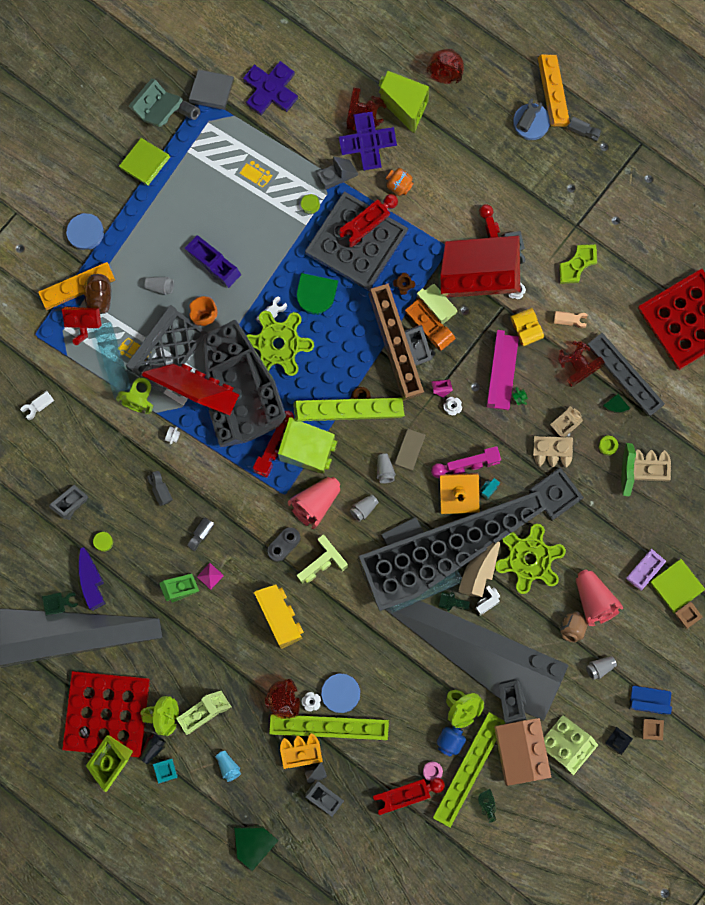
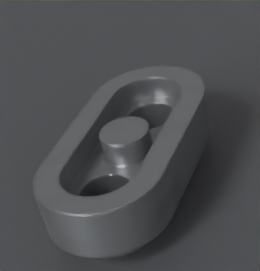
M292 527L286 528L270 544L268 555L271 560L280 562L291 553L300 542L298 530ZM293 534L294 538L292 540H288L287 535ZM280 548V554H275L274 549Z

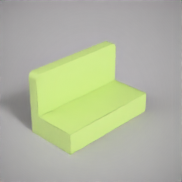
M432 284L426 290L422 288L417 292V299L420 298L442 325L457 313V309L441 294L440 289L435 284Z

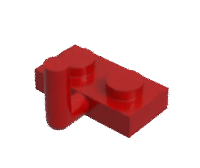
M64 307L62 309L64 327L80 329V334L72 340L74 345H79L88 338L87 328H100L102 326L99 308Z

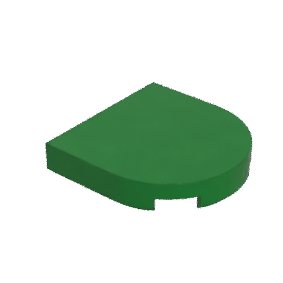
M301 273L297 290V300L301 308L305 312L314 315L321 314L331 308L335 300L338 280Z

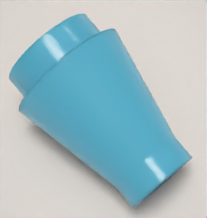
M222 751L215 756L222 777L227 782L241 775L240 767L226 751Z

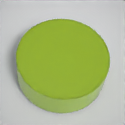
M308 194L302 198L301 207L304 212L313 214L319 210L320 201L316 195Z
M604 436L598 445L600 452L606 456L613 455L618 449L616 438Z
M99 532L95 535L93 544L97 550L106 552L112 548L113 538L107 532Z

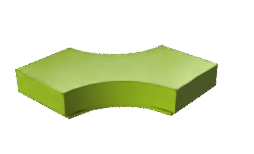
M596 244L577 245L575 256L568 262L559 264L560 284L579 283L583 270L597 264Z

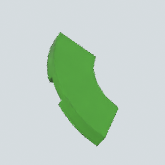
M626 443L621 473L623 496L631 495L635 481L634 463L636 452L632 443Z

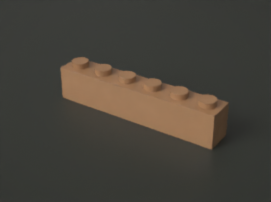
M385 284L372 288L368 295L402 399L405 401L421 396L424 390L390 286Z

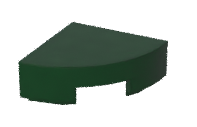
M619 394L603 405L607 411L614 413H625L630 410V407Z

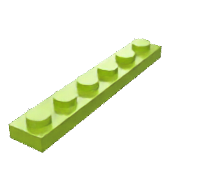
M402 398L305 400L293 402L295 422L403 418L405 416Z
M488 712L433 819L451 828L497 740L494 727L504 725L506 722L503 719Z
M273 714L270 716V735L309 737L310 733H312L316 737L388 740L389 720Z

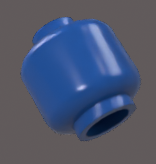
M454 725L452 728H443L437 739L438 750L448 756L459 754L466 742V738L462 734L463 730L456 728Z

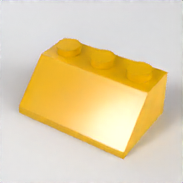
M277 585L255 591L254 594L280 648L283 649L301 640L300 634L304 632L300 623L295 624L292 618L295 616L291 605L287 606L284 601L287 596L283 588L278 589Z

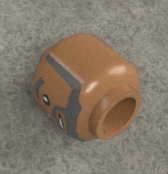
M573 612V614L564 616L560 626V633L565 640L575 643L584 638L588 628L584 615L579 612Z

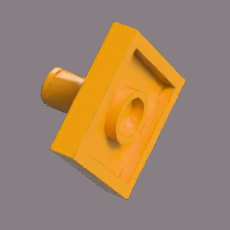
M478 473L440 475L441 514L480 512Z

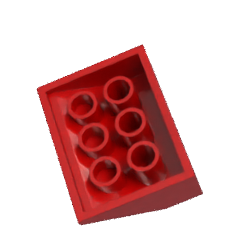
M520 236L445 241L441 269L442 295L448 298L520 293Z
M183 363L181 366L170 364L144 371L141 375L194 402L227 415H231L240 395L233 391L234 387L225 383L221 386L219 385V380L210 376L209 379H206V374L195 370L194 373L191 371L192 367Z

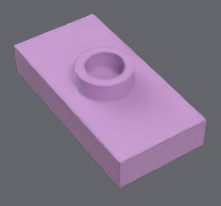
M651 549L626 579L642 591L665 564L666 560Z

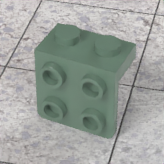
M151 78L130 103L129 107L142 121L161 127L167 123L172 113L180 107L183 99L180 96L166 92L155 79Z

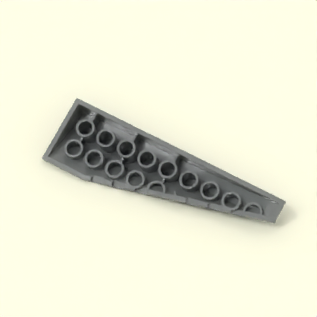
M540 491L360 555L357 560L378 610L382 611L417 598L483 553L493 542H499L546 510ZM427 538L431 545L429 548L430 554H428L424 547H418L416 542ZM411 543L413 544L414 551L411 554V563L409 556L404 553L398 554L395 559L393 558L390 551ZM415 552H422L424 557L417 559ZM402 558L406 561V564L398 565L396 560Z
M417 599L385 609L501 699L500 684L518 680L527 703L524 706L525 713L540 718L542 721L545 720L569 665Z
M0 609V668L163 638L160 619Z

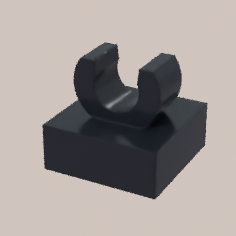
M616 727L605 744L622 755L633 738Z

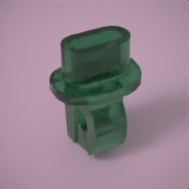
M442 592L439 607L447 609V612L452 607L468 610L470 602L455 598L454 592H451V594Z
M488 789L479 794L478 801L482 808V814L487 815L488 821L491 823L496 821L494 814L496 812V803L491 790Z

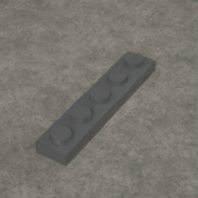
M603 333L588 343V348L649 417L664 406L665 403Z

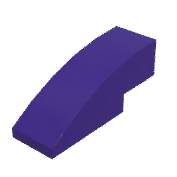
M198 235L185 247V250L228 288L241 276L236 266L225 259L219 251Z
M83 547L80 549L79 555L80 583L89 609L94 611L106 604L98 589V586L104 584L87 549Z

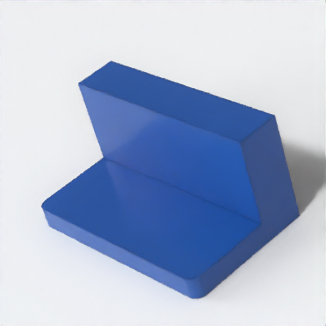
M632 686L629 709L671 715L672 706H670L672 693L665 690Z

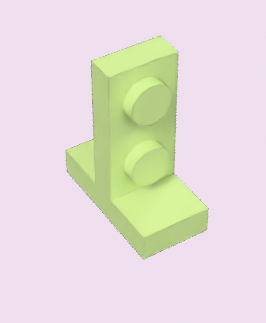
M324 534L318 538V542L326 552L297 575L302 584L304 582L309 583L316 578L315 574L319 570L324 571L330 567L332 560L342 572L348 568L346 561Z
M222 691L206 695L201 699V702L176 718L186 735L192 733L219 713L231 708Z

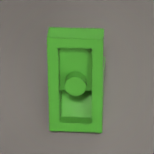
M193 574L164 580L159 583L166 601L171 600L172 603L199 592Z

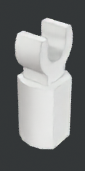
M279 296L273 300L272 306H268L264 310L271 312L274 319L278 316V312H283L287 308L286 303L281 307L277 306V303L280 301ZM258 316L256 318V321L262 326Z
M46 390L31 401L30 405H24L20 410L22 412L30 410V414L26 418L31 420L37 411L43 410L54 402V399Z

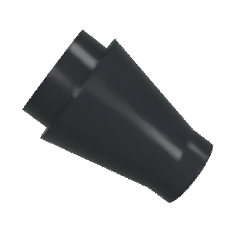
M154 733L151 737L148 736L139 759L149 764L165 748L164 744L166 741Z

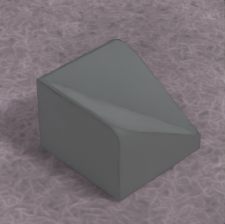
M322 762L304 771L309 784L314 783L315 780L319 781L327 778Z

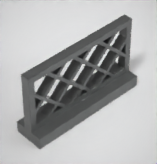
M170 305L129 360L126 369L135 373L140 378H146L141 376L142 373L138 371L142 364L150 363L151 369H153L152 363L163 361L164 366H166L167 360L177 359V365L181 366L182 363H186L203 340V335L207 334V332ZM176 317L184 321L185 328L174 330L173 321ZM188 330H197L201 335L197 340L189 341ZM185 331L187 341L176 343L175 332ZM172 333L174 343L163 345L162 336ZM188 344L189 352L187 355L178 356L177 345ZM174 346L176 356L165 358L163 348ZM161 348L163 358L152 360L151 351ZM146 378L150 382L151 386L160 391L162 394L167 389L164 386L160 387L154 381Z

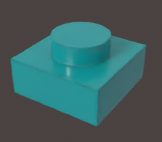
M495 478L491 482L487 480L481 488L483 490L481 496L488 500L499 487L500 482Z
M173 759L153 764L158 784L178 778Z

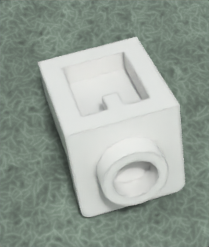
M489 585L485 587V591L490 596V599L485 597L477 603L478 607L475 610L479 616L499 604L500 600L498 598H500V595L494 587L492 589Z

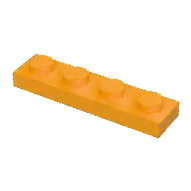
M541 54L537 58L550 125L566 127L570 124L557 55Z
M108 262L39 291L38 293L45 309L49 310L83 295L85 281L93 274L105 275L110 279V283L115 281Z

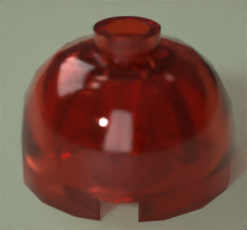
M442 49L436 51L431 56L427 65V73L430 72L432 74L431 78L440 83L450 84L451 81L459 83L464 73V61L454 50Z
M292 679L277 681L268 690L267 697H265V705L277 718L290 719L299 715L300 700L295 698L294 692H297V687Z

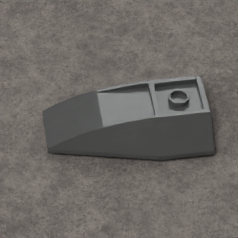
M233 320L203 335L206 379H209V376L220 381L219 385L222 386L223 383L234 387V392L240 394L231 415L209 408L220 447L246 443L278 428L285 419L286 414L276 383L237 320Z

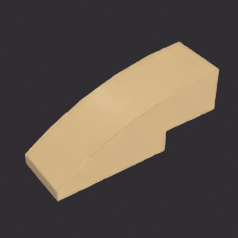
M493 542L487 547V550L468 563L460 583L459 593L483 597L486 580H492L500 542Z

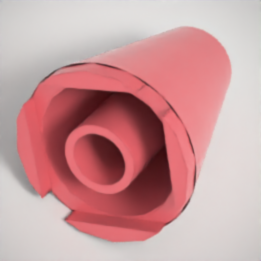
M326 477L288 500V505L292 504L294 507L292 510L293 514L304 525L308 526L311 524L313 525L311 528L314 529L319 525L341 490L339 487L340 483L334 477Z
M583 570L577 574L576 584L589 626H596L594 622L600 621L602 624L620 613L618 611L619 608L623 610L621 602L593 571Z

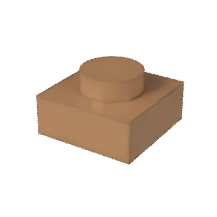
M689 602L674 613L685 629H688L703 618L692 602Z
M643 719L642 739L663 741L664 720Z

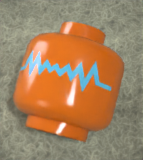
M398 168L395 171L391 170L385 178L388 180L386 187L397 196L406 195L414 184L412 182L413 177L402 168Z

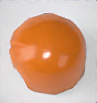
M198 297L189 305L190 319L197 326L209 325L217 317V306L210 297Z

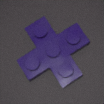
M280 61L268 75L254 64L243 78L244 82L256 90L246 102L247 106L259 115H262L273 102L287 112L298 99L295 93L285 87L295 75V71Z
M372 112L356 114L354 119L357 134L339 137L342 155L360 152L363 171L381 168L379 149L397 146L394 127L375 130Z

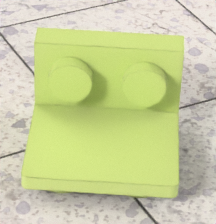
M561 716L544 737L546 752L560 762L572 775L578 771L598 746L588 733L565 716Z

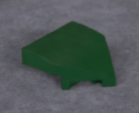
M263 826L234 827V852L236 857L253 871L275 846L278 839Z

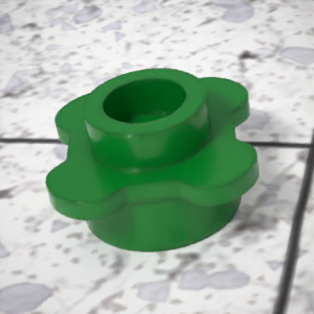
M516 386V390L512 391L514 400L517 405H527L526 399L528 397L525 390Z

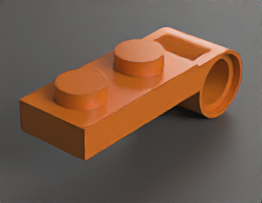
M420 298L405 310V313L417 326L422 325L425 336L439 351H442L456 339L453 333L446 326L442 325Z

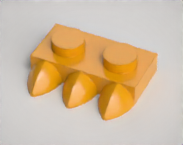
M310 733L307 743L300 736H297L294 740V746L286 738L282 740L280 752L284 769L323 762L320 743L314 734Z

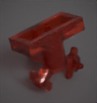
M353 87L347 117V129L354 130V115L367 112L373 113L375 128L378 127L384 120L377 119V109L379 107L386 108L384 101L380 97L372 96L371 98L374 102L369 100L367 103L360 102L361 89Z
M573 341L572 344L577 346V348L570 355H564L563 350H560L558 357L561 368H565V362H570L577 371L568 379L571 387H574L602 368L605 363L601 356L589 363L582 353L584 350L590 351V347H587V344L581 341Z

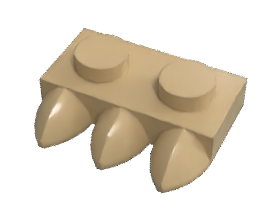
M534 436L533 455L536 464L539 467L542 466L547 456L549 464L554 467L560 457L563 466L567 468L573 457V438Z
M638 449L634 463V480L670 481L671 459L669 454L664 450L658 461L654 451L650 450L644 460L642 452Z

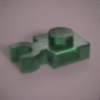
M61 593L42 596L45 615L65 612L64 606L69 608L77 607L78 603L72 604L69 602V598L76 596V594L69 593L64 598H62Z

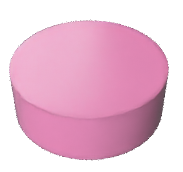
M429 762L424 766L423 775L426 780L431 781L435 777H442L443 770L437 762Z

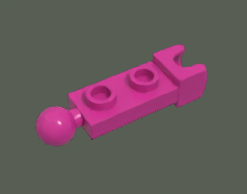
M498 447L484 449L483 454L449 462L447 465L437 463L432 466L431 473L435 478H440V475L447 472L449 474H462L465 472V469H481L484 464L487 467L498 465L501 461Z

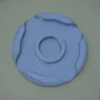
M532 103V106H533V107H538V106H539V105L536 104V103ZM528 104L521 106L516 111L513 119V127L516 133L526 140L542 138L550 127L548 111L542 106L540 112L536 113V117L528 132H523L517 128V124L524 111L528 109Z
M83 213L70 221L66 234L68 240L75 248L90 250L100 244L104 236L103 224L96 216Z
M336 674L325 681L321 696L328 709L335 713H346L351 711L359 702L360 688L353 677L347 674Z

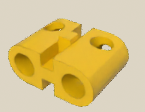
M533 308L511 316L512 324L523 347L544 338V333L537 321L538 319Z

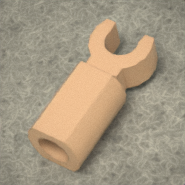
M555 311L554 324L569 326L574 324L583 329L586 328L587 324L581 323L580 319H587L588 314L580 313L574 315V313Z

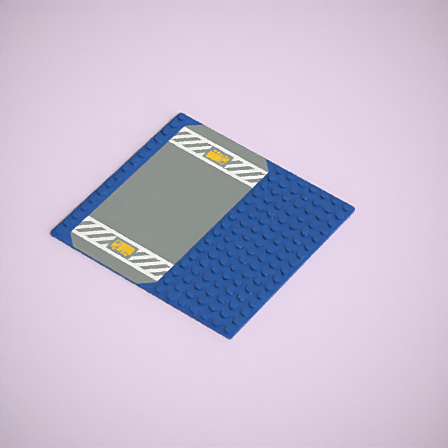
M196 104L195 106L200 109V115L196 120L186 117L163 150L169 154V160L148 186L142 182L104 234L100 244L95 247L76 274L78 275L108 262L115 281L111 282L110 309L107 313L100 314L102 326L100 328H87L88 338L79 345L73 344L72 340L80 334V329L64 327L62 309L64 307L86 308L85 296L83 294L53 307L37 330V338L120 391L129 392L132 383L140 377L126 369V365L170 305L191 320L189 316L190 303L201 296L210 297L217 306L218 314L213 323L199 326L200 328L209 333L233 320H237L245 335H258L262 332L263 327L256 321V318L268 306H272L273 300L279 296L280 301L277 303V306L281 307L286 303L287 308L283 312H278V316L274 320L281 323L286 321L290 313H298L301 316V323L297 327V335L301 338H310L314 342L312 351H301L296 354L295 362L299 368L296 375H287L280 364L272 365L269 370L276 383L284 411L288 410L294 414L293 402L350 399L354 389L359 386L385 347L368 295L369 291L305 254V251L344 191L369 206L375 201L344 182L325 190L317 177V172L321 171V168L228 111ZM308 194L316 195L320 201L319 210L313 214L304 212L301 207L302 198ZM389 211L390 216L388 217L407 227L408 232L372 288L389 284L400 320L402 321L406 315L405 310L414 303L417 298V292L424 288L442 261L445 244ZM197 235L219 251L225 259L240 271L241 276L230 288L220 282L185 250V247ZM301 273L338 280L335 300L331 308L318 315L309 314L301 308L297 300ZM402 273H407L411 280L415 281V287L409 289L406 295H401L400 290L393 286V281L398 279ZM169 277L173 279L174 289L172 294L164 295L146 289V278ZM176 317L173 321L174 330L185 328L184 321L179 317ZM188 330L189 341L197 340L201 333L197 330ZM185 331L175 332L176 343L187 341ZM172 333L162 336L163 345L174 343ZM277 338L274 340L273 346L281 349L284 346V341L281 338ZM204 340L200 342L185 363V365L192 367L191 371L194 373L195 370L206 374ZM188 344L177 345L178 356L187 355L189 352ZM174 346L163 348L165 358L176 356ZM161 348L151 351L152 360L163 358ZM255 349V351L257 352V354H258L259 357L261 358V353H260V351L257 350V349ZM177 359L167 360L166 365H177ZM163 361L152 363L153 369L163 367ZM150 363L142 364L138 371L143 373L144 371L151 370ZM138 383L136 385L139 392L143 393L146 391L145 384ZM151 386L147 401L154 406L153 412L279 493L287 494L304 469L281 462L279 456H277L276 460L272 459L271 461L273 467L267 478L255 473L253 466L258 456H263L276 429L246 443L220 447L209 413V407L194 402L168 388L162 394ZM335 420L302 422L328 432Z

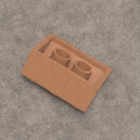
M540 718L494 727L506 786L552 778Z

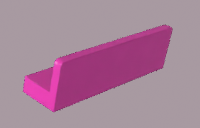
M497 330L487 408L509 410L519 337L504 335L505 331Z

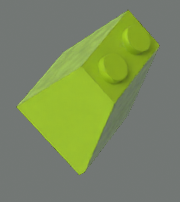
M387 71L386 76H382L379 82L381 102L411 132L415 133L429 101V86Z
M289 417L278 456L281 462L324 474L325 470L330 468L332 459L329 457L331 451L335 452L338 441L335 440V434L302 421L295 422L294 418Z

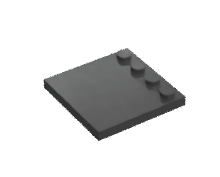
M344 191L306 249L305 254L370 291L407 234L408 228L387 217L361 238V241L355 246L349 247V239L352 236L340 237L339 230L363 212L369 205Z

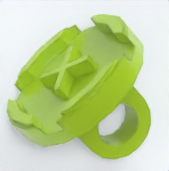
M146 378L136 379L132 383L129 392L120 391L117 394V402L121 400V404L124 407L139 413L144 410L146 411L145 414H151L154 408L147 401L151 391V384ZM138 383L145 384L146 391L143 393L139 392L136 385Z
M451 690L447 694L446 703L450 707L448 720L456 728H463L474 722L473 718L476 715L478 717L481 715L484 709V701L478 694L471 693L465 695L459 690Z
M162 696L155 706L144 708L141 711L142 721L153 723L155 732L158 735L169 736L176 729L177 724L174 723L175 719L179 717V707L174 698Z

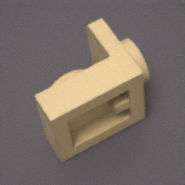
M570 406L550 425L561 437H566L580 425L583 419L580 412Z

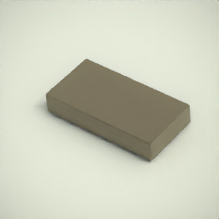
M407 429L395 465L413 471L426 435Z

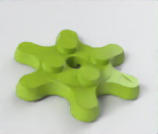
M262 311L259 315V321L263 326L262 332L258 335H246L254 349L260 351L261 360L268 371L272 365L280 364L287 375H296L299 369L295 362L296 354L301 351L310 352L314 348L312 339L301 338L297 335L296 330L301 323V316L293 312L288 315L286 321L279 323L274 320L271 312ZM277 338H281L284 341V346L281 349L273 346V342Z
M534 524L530 529V535L525 539L518 538L514 532L502 539L504 544L509 547L510 555L505 559L498 560L495 569L501 574L514 572L518 577L516 589L520 594L528 593L531 583L535 579L543 580L550 587L557 585L559 581L558 575L551 569V563L555 559L563 558L566 549L561 544L547 546L543 542L545 529L541 524ZM528 554L534 555L536 558L535 563L530 565L526 563L525 556Z

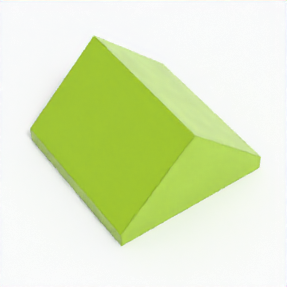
M109 735L105 737L86 765L105 792L108 791L133 752Z

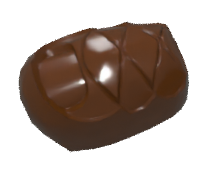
M93 274L86 279L84 285L86 308H99L100 314L107 313L111 304L110 279L105 275Z

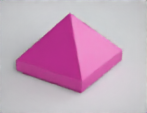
M449 379L431 382L433 392L441 397H445L453 391Z
M211 563L197 576L210 590L224 577Z

